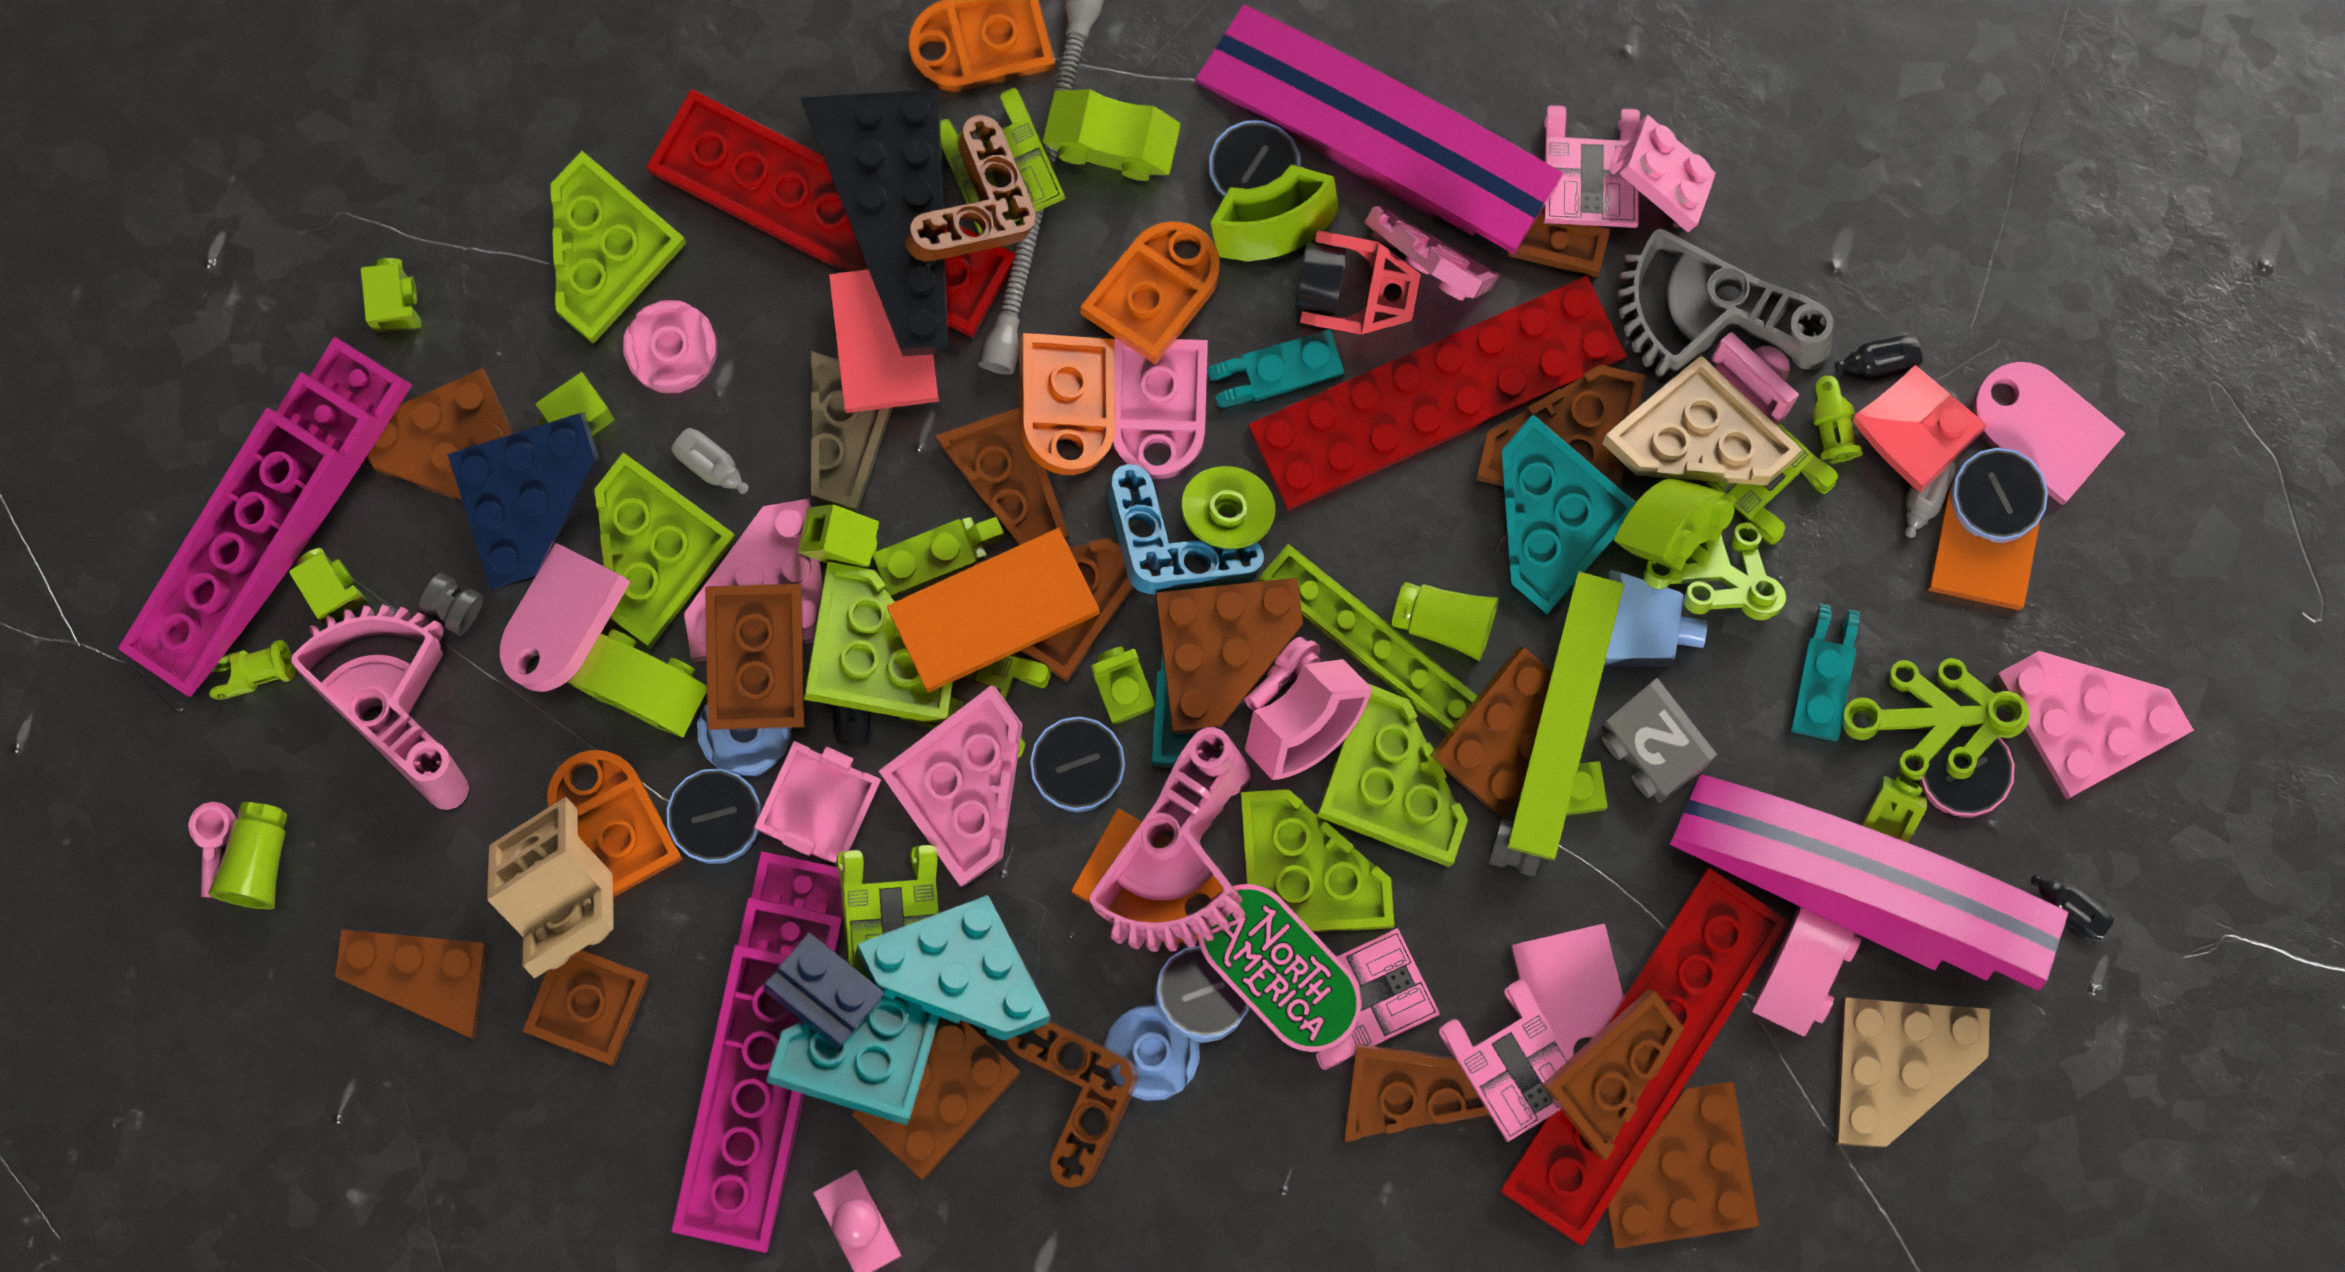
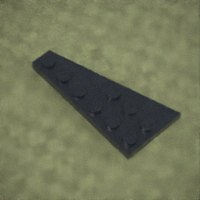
M939 89L800 97L803 109L902 356L949 354L946 258L935 261L916 259L907 250L904 240L906 232L916 216L944 209ZM925 230L921 231L919 235L920 238H928L931 244H934L938 237H928Z

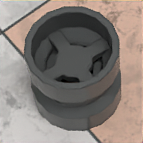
M441 572L430 581L424 590L417 611L424 614L430 620H443L447 630L457 636H462L477 618L484 597L471 588L461 590L456 585L455 579Z
M1501 818L1488 864L1500 868L1506 865L1518 868L1521 874L1535 877L1541 857L1507 849L1514 821Z

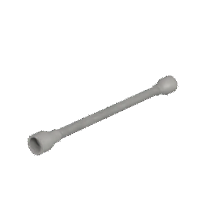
M1066 0L1068 24L1065 35L1067 40L1054 91L1073 90L1075 76L1077 75L1076 70H1078L1080 54L1084 46L1083 43L1088 39L1090 28L1101 14L1104 0ZM1042 143L1050 164L1054 169L1058 151ZM1044 209L1036 212L1035 224L1030 233L1023 241L1018 242L1019 244L1016 245V256L1012 263V272L1009 274L1010 278H1008L1009 283L1005 290L1006 294L1004 295L1005 300H1003V306L1001 307L1002 311L1000 314H997L995 326L983 342L978 365L986 370L1000 374H1013L1015 372L1019 355L1017 330L1020 319H1018L1017 314H1019V308L1021 307V297L1024 295V286L1029 274L1028 269H1030L1031 258L1033 257L1036 245L1037 230L1040 228V219H1042Z

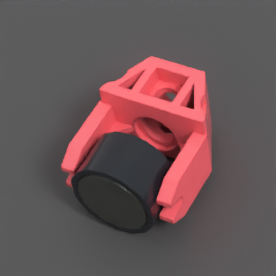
M1317 230L1315 242L1318 243L1307 242L1296 295L1295 309L1305 310L1301 313L1300 323L1355 334H1367L1412 321L1421 277L1418 271L1380 242ZM1344 248H1349L1366 258L1373 268L1366 305L1364 309L1356 314L1346 317H1334L1347 249ZM1391 283L1397 284L1401 289L1399 298L1394 301H1389L1384 296L1385 287Z

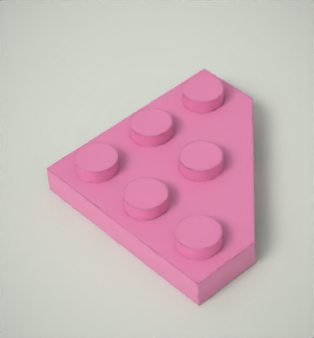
M1381 205L1373 207L1364 222L1374 230L1371 234L1373 238L1391 248L1399 249L1407 255L1404 260L1407 264L1425 274L1430 273L1442 280L1438 287L1461 301L1465 297L1475 298L1490 291L1500 275Z
M810 499L763 506L684 612L690 656L693 662L707 660L705 586L801 584L803 643L814 641L824 582L821 561L797 553L807 508L812 507Z
M2038 651L1995 675L2003 691L2014 692L2027 703L2030 718L2025 729L2066 800L2194 731L2170 689Z
M995 686L988 687L879 770L881 776L930 845L935 846L938 856L960 887L967 886L1003 858L1023 724Z

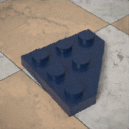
M585 412L447 454L490 589L536 576L546 560L558 533H561L577 501L578 493L599 458Z

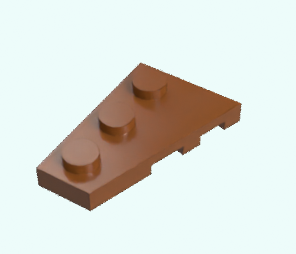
M1020 407L935 435L938 444L995 517H998L1002 526L1018 546L1058 527L1065 540H1069V534L1046 469L1030 457L1021 440Z
M341 929L335 977L476 1040L488 945L482 942Z
M1650 989L1646 990L1541 1084L1596 1155L1605 1161L1615 1147L1612 1143L1624 1122L1629 1123L1638 1108L1635 1104L1650 1079L1656 1077L1684 1029L1656 991Z
M1356 1044L1343 1136L1344 1142L1359 1140L1361 1137L1386 1132L1387 1134L1401 1132L1407 1128L1433 1123L1438 1125L1490 1115L1455 1057Z

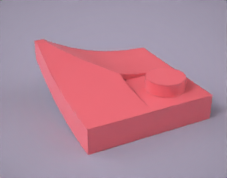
M1916 365L1886 392L1860 410L1853 419L1855 426L1873 448L1920 493L1984 432L1986 426L1985 422Z

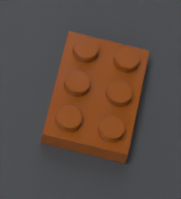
M802 585L705 586L708 730L805 728Z
M1520 646L1515 649L1430 754L1431 758L1496 816L1502 818L1508 814L1520 799L1552 671L1530 651Z
M939 1017L908 1124L904 1125L855 1110L851 1115L924 1181L1021 1074V1071L967 1022L960 1020L958 1024Z

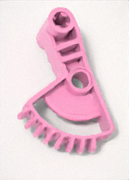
M384 604L380 607L377 616L374 615L369 606L363 605L360 617L356 618L351 610L345 609L343 613L344 621L337 623L332 616L327 615L326 624L328 627L320 631L318 627L310 625L309 631L313 637L304 643L292 655L291 659L292 664L305 681L361 733L432 805L445 810L461 805L467 798L469 791L467 779L444 746L436 742L409 716V712L443 656L440 644L444 631L442 625L435 620L428 624L426 616L419 612L411 618L409 611L403 607H400L393 616L389 606ZM374 636H397L422 643L411 664L393 656L367 655L344 663L322 682L309 672L318 662L334 650L359 639ZM375 706L383 707L379 717L371 721H363L367 710Z
M1215 727L1204 728L1191 738L1179 755L1157 802L1090 895L1093 909L1102 918L1113 924L1111 938L1118 944L1124 942L1128 937V944L1133 949L1139 950L1146 940L1147 948L1152 952H1157L1164 939L1166 947L1170 951L1176 952L1179 946V938H1182L1189 948H1195V934L1201 933L1207 941H1213L1214 933L1211 927L1218 924L1224 931H1229L1230 924L1226 920L1228 915L1233 913L1237 918H1244L1245 912L1239 906L1242 902L1241 896L1200 844L1202 836L1212 826L1211 823L1216 816L1224 810L1223 806L1228 799L1241 793L1248 787L1251 780V769L1248 762L1229 736L1221 729ZM1167 831L1174 832V838L1167 847L1155 848L1157 838L1162 833ZM1212 875L1216 877L1224 888L1223 893L1205 908L1174 921L1161 923L1139 922L1124 918L1108 910L1123 887L1137 896L1157 901L1184 897L1203 886Z

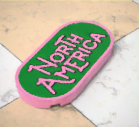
M1251 884L1233 886L1242 898L1239 906L1245 912L1244 918H1237L1233 913L1228 915L1226 920L1230 924L1229 931H1224L1218 924L1211 927L1214 933L1213 941H1207L1201 933H1198L1199 944L1206 960L1265 1024L1290 1047L1316 1052L1331 1050L1341 1045L1356 1029L1362 1007L1359 985L1352 973L1274 892ZM1223 891L1220 892V893H1218V894L1208 903V905H1209L1210 903H1212L1214 900H1216V899L1223 893Z

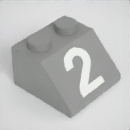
M1658 678L1607 719L1601 728L1606 734L1602 737V740L1610 753L1617 760H1621L1623 757L1635 771L1631 777L1638 789L1647 798L1654 795L1659 803L1704 771L1717 756L1713 748Z

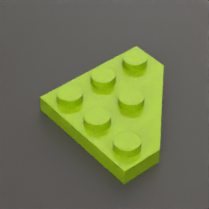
M581 151L551 183L554 229H552L553 255L556 270L555 302L558 315L589 342L594 344L687 242L680 233L587 154Z
M623 452L594 489L596 507L599 514L604 567L630 581L610 618L615 624L651 649L737 537L729 529Z
M827 562L804 700L936 724L944 722L948 716L953 682L929 693L926 692L887 610V605L895 601L885 590V583L875 570Z
M1369 684L1372 687V691L1366 708L1353 730L1341 743L1316 816L1450 867L1454 864L1468 818L1461 804L1456 802L1445 780L1447 776L1443 767L1430 757L1434 749L1430 742L1427 743L1416 721L1417 714L1410 700Z
M1289 789L1241 792L1247 884L1261 886L1274 892L1313 933L1394 928L1391 878L1377 865H1373L1331 825L1317 817Z

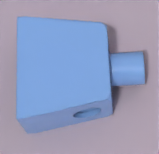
M1609 571L1606 579L1625 584L1603 668L1670 666L1675 659L1677 644L1698 648L1704 647L1707 620L1681 617L1683 594L1667 587L1655 589L1650 587L1645 580L1618 571Z

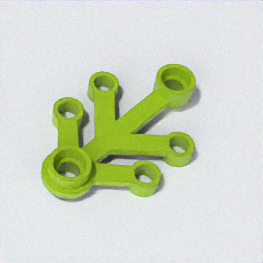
M1752 523L1737 525L1730 540L1732 548L1740 553L1745 574L1730 565L1722 535H1720L1718 541L1707 540L1703 542L1704 548L1698 545L1687 559L1690 563L1684 564L1681 571L1649 560L1643 573L1645 582L1655 589H1664L1669 584L1691 583L1685 593L1683 603L1687 610L1694 614H1705L1711 609L1741 607L1742 611L1750 618L1767 620L1780 613L1786 602V593L1782 585L1777 580L1766 576L1758 551L1762 532ZM1740 536H1746L1750 538L1752 542L1745 541ZM1653 570H1660L1665 575H1658ZM1720 581L1732 589L1714 591L1705 582ZM1693 595L1702 596L1706 601L1697 600Z
M1948 658L1942 661L1936 674V680L1946 690H1961L1978 706H1959L1919 674V669L1913 662L1901 660L1896 662L1891 668L1889 674L1891 687L1902 693L1910 691L1930 708L1881 710L1878 704L1869 698H1856L1847 704L1842 717V726L1849 736L1858 740L1869 739L1878 730L1933 728L1914 749L1905 751L1900 758L1898 771L1908 781H1918L1925 776L1929 767V761L1961 727L1981 726L1964 747H1957L1950 752L1946 762V769L1952 777L1966 779L1973 774L1978 758L1998 737L2012 738L2025 730L2029 722L2030 711L2027 703L2018 694L2010 691L1992 692L1967 672L1965 664L1959 659ZM1954 669L1959 673L1960 678L1950 680L1944 675L1943 671ZM1907 671L1911 674L1912 680L1902 682L1896 677L1895 673ZM2002 710L2007 711L2012 715L2013 720L2003 722L1997 718L1996 713ZM1855 717H1864L1868 720L1869 726L1867 728H1858L1852 720ZM1963 757L1968 760L1970 767L1960 769L1956 767L1953 759ZM1915 759L1921 763L1922 769L1912 771L1907 768L1905 761Z

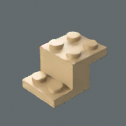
M564 797L489 845L487 900L523 937V967L534 978L549 969L561 967L571 955L589 944L595 945L601 942L613 930V873L578 837V809L567 797Z

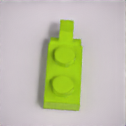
M997 516L975 525L972 518L968 517L961 521L957 519L875 552L873 558L886 585L887 592L894 599L975 566L977 561L987 557L984 548L1005 540V534Z

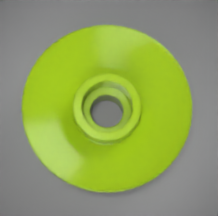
M1218 466L1204 470L1192 478L1184 490L1181 510L1186 525L1199 539L1215 547L1238 549L1258 542L1268 533L1275 517V501L1268 486L1255 474L1238 467ZM1221 513H1229V514H1231L1233 517H1232V518H1227V517L1221 516L1220 514H1221Z

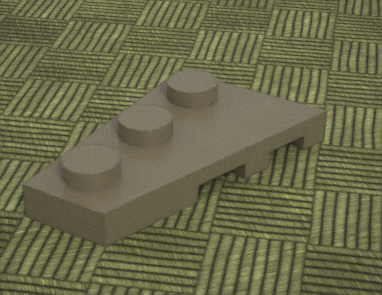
M811 351V496L813 500L830 505L834 504L857 513L893 407L846 413L839 359Z

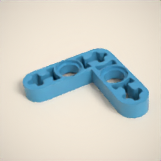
M1132 464L1120 466L1114 471L1107 488V496L1127 575L1131 585L1138 591L1145 594H1156V592L1249 583L1256 578L1264 561V552L1257 542L1238 549L1219 548L1202 540L1169 543L1150 474L1144 468ZM1123 482H1129L1132 489H1138L1134 499L1135 506L1130 507L1132 502L1130 490L1122 487ZM1134 520L1144 521L1151 527L1153 534L1148 537H1138L1130 531L1128 524ZM1234 554H1240L1242 560L1249 561L1247 567L1242 566L1239 560H1232ZM1190 556L1199 557L1206 562L1208 571L1202 574L1193 573L1186 568L1184 559ZM1173 560V566L1168 567L1170 561ZM1150 563L1153 570H1159L1158 575L1152 576L1148 569H1143L1144 564ZM1224 563L1222 569L1219 570V564Z

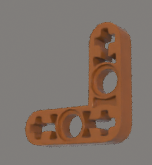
M976 115L969 118L964 123L957 139L959 152L980 202L926 212L916 216L911 222L904 239L907 250L916 259L935 261L1015 244L1023 241L1034 226L1036 220L1034 206L1004 133L999 124L990 117ZM974 133H977L980 139H988L985 148L980 139H972ZM995 170L1002 173L1007 179L1008 186L1004 188L992 186L986 180L985 172ZM1011 198L1009 204H1007L1006 200ZM1008 211L1013 219L1020 218L1019 226H1016L1013 220H1005L1004 217ZM964 219L975 221L981 227L982 235L978 237L967 236L960 229L959 221ZM947 226V233H943ZM925 230L928 237L938 236L935 243L931 244L928 238H920L921 231Z
M1049 1020L1048 1024L1034 1030L1036 1035L1046 1040H1053L1054 1032L1058 1034V1037L1049 1047L1047 1060L1043 1058V1055L1048 1051V1048L1040 1044H1028L1025 1048L1023 1046L1025 1038L1021 1035L1008 1039L1006 1042L1010 1050L1016 1055L1083 1087L1050 1161V1171L1056 1182L1069 1188L1080 1187L1088 1184L1095 1177L1136 1088L1138 1073L1134 1063L1127 1057ZM1069 1042L1077 1043L1081 1046L1084 1053L1083 1063L1075 1070L1066 1069L1060 1062L1061 1049ZM1096 1052H1097V1053H1099V1054L1101 1055V1057H1100V1058L1096 1061V1063H1095ZM1094 1063L1106 1069H1115L1119 1064L1121 1066L1119 1074L1125 1078V1082L1123 1085H1114L1110 1090L1107 1088L1109 1084L1107 1077L1097 1072H1091L1089 1081L1085 1076L1090 1072ZM1091 1107L1099 1108L1106 1116V1126L1098 1135H1090L1082 1126L1083 1114ZM1075 1135L1083 1142L1096 1144L1094 1152L1090 1148L1083 1149L1079 1158V1164L1085 1167L1082 1174H1073L1070 1178L1067 1176L1069 1168L1063 1164L1065 1157H1074L1081 1146L1079 1143H1072V1138Z

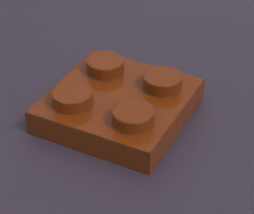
M579 950L571 955L561 967L546 971L522 1032L615 1067L650 976L589 952Z

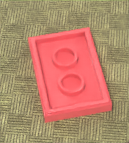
M868 269L829 274L845 412L853 413L939 402L934 354L902 356Z

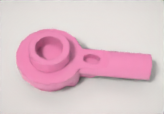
M1298 637L1290 642L1277 657L1275 665L1267 672L1268 678L1245 697L1248 707L1251 710L1264 707L1278 694V691L1287 682H1295L1303 664L1321 662V659L1318 657L1320 645L1312 640L1306 641L1302 637Z
M208 802L197 807L190 816L188 824L190 836L195 844L202 847L201 897L213 898L208 895V891L221 864L222 848L227 845L233 821L237 819L232 809L225 804Z

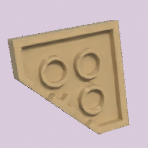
M1702 355L1608 432L1602 442L1608 450L1637 476L1765 486L1795 462L1802 452V449Z
M1858 998L1842 999L1835 1144L1880 1148L1890 1145L1988 1058L1990 1009Z

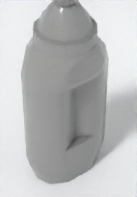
M687 428L675 440L671 447L675 457L705 482L716 486L721 485L723 488H737L740 494H745L748 491V484L742 483L739 470L735 467V462L731 455L702 432Z
M1952 462L1922 493L1918 492L1913 486L1910 487L1906 496V517L1909 526L1905 530L1907 537H1915L1916 530L1927 525L1928 521L1940 512L1955 477V463Z

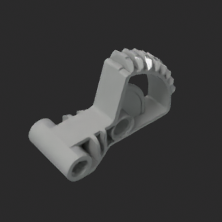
M1663 229L1655 230L1652 233L1641 255H1625L1624 266L1629 271L1621 272L1619 275V282L1626 286V288L1618 291V301L1626 304L1619 309L1620 318L1630 321L1624 326L1625 335L1627 337L1638 336L1632 342L1633 351L1636 353L1647 350L1642 357L1643 364L1648 367L1660 362L1655 371L1657 378H1665L1670 372L1678 375L1732 329H1739L1768 346L1780 349L1789 355L1793 363L1801 369L1817 370L1829 361L1832 351L1833 317L1830 311L1818 302L1800 293L1762 281ZM1659 249L1679 258L1668 283V306L1675 324L1692 342L1677 355L1671 354L1655 338L1645 321L1640 305V290L1645 272L1656 251ZM1732 286L1736 287L1741 292V295L1733 301H1724L1717 297L1716 293L1720 288Z

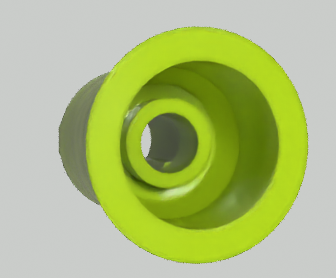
M1404 582L1397 598L1392 626L1409 630L1411 635L1437 642L1481 661L1492 631L1499 598L1463 594L1426 584L1420 587Z
M242 802L240 804L238 818L233 821L220 867L208 891V895L215 899L243 907L265 910L275 908L276 881L281 850L286 834L283 828L286 823L287 813L283 812L280 808L267 804Z

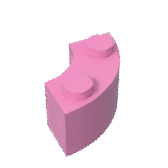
M1343 659L1303 664L1297 680L1285 695L1268 706L1253 710L1245 752L1272 780L1283 779L1312 767L1334 751L1350 734L1366 708L1372 687Z
M1798 906L1787 927L1778 952L1760 986L1752 1012L1805 1037L1814 1020L1822 1024L1826 1019L1834 1001V997L1828 995V992L1843 960L1851 962L1862 936Z

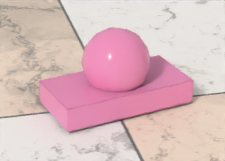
M1731 331L1721 339L1709 360L1712 366L1776 425L1785 420L1800 395L1786 382L1790 372L1789 360L1784 352L1776 347L1763 345L1752 351Z
M857 1169L813 1192L854 1272H874L902 1257Z

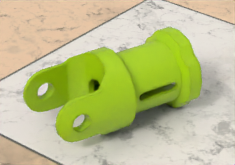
M1830 375L1823 376L1816 383L1818 401L1811 415L1813 424L1819 426L1823 446L1820 460L1825 463L1849 461L1863 454L1862 447L1856 445L1851 421L1855 416L1854 407L1845 397L1841 396L1837 379ZM1834 428L1839 429L1840 443L1836 442Z
M281 639L274 641L271 647L249 654L243 650L223 656L212 671L222 672L231 669V676L227 684L212 688L209 692L210 697L223 700L256 691L258 685L281 679L283 682L291 681L295 677L296 669L292 664L289 646Z

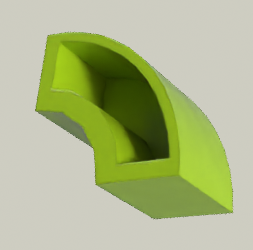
M1091 89L1054 91L1042 143L1059 151V158L1065 162L1077 165L1089 162L1121 170L1122 174L1130 179L1147 181L1150 175L1170 174L1181 123L1155 106L1120 102L1105 97Z
M1291 164L1280 178L1266 186L1251 189L1230 187L1210 222L1219 257L1245 262L1269 259L1290 253L1303 247L1307 242L1314 240L1317 230L1324 231L1327 229L1340 211L1334 176Z
M1665 479L1651 487L1636 502L1624 519L1613 541L1636 556L1681 571L1685 562L1699 544L1707 540H1719L1723 529L1728 527L1733 518L1734 503L1737 498L1685 479Z
M614 629L610 630L608 636L600 634L580 669L567 683L598 701L618 708L657 729L684 737L707 692V685L693 678L696 669L672 657L667 664L634 648L636 644L634 639Z

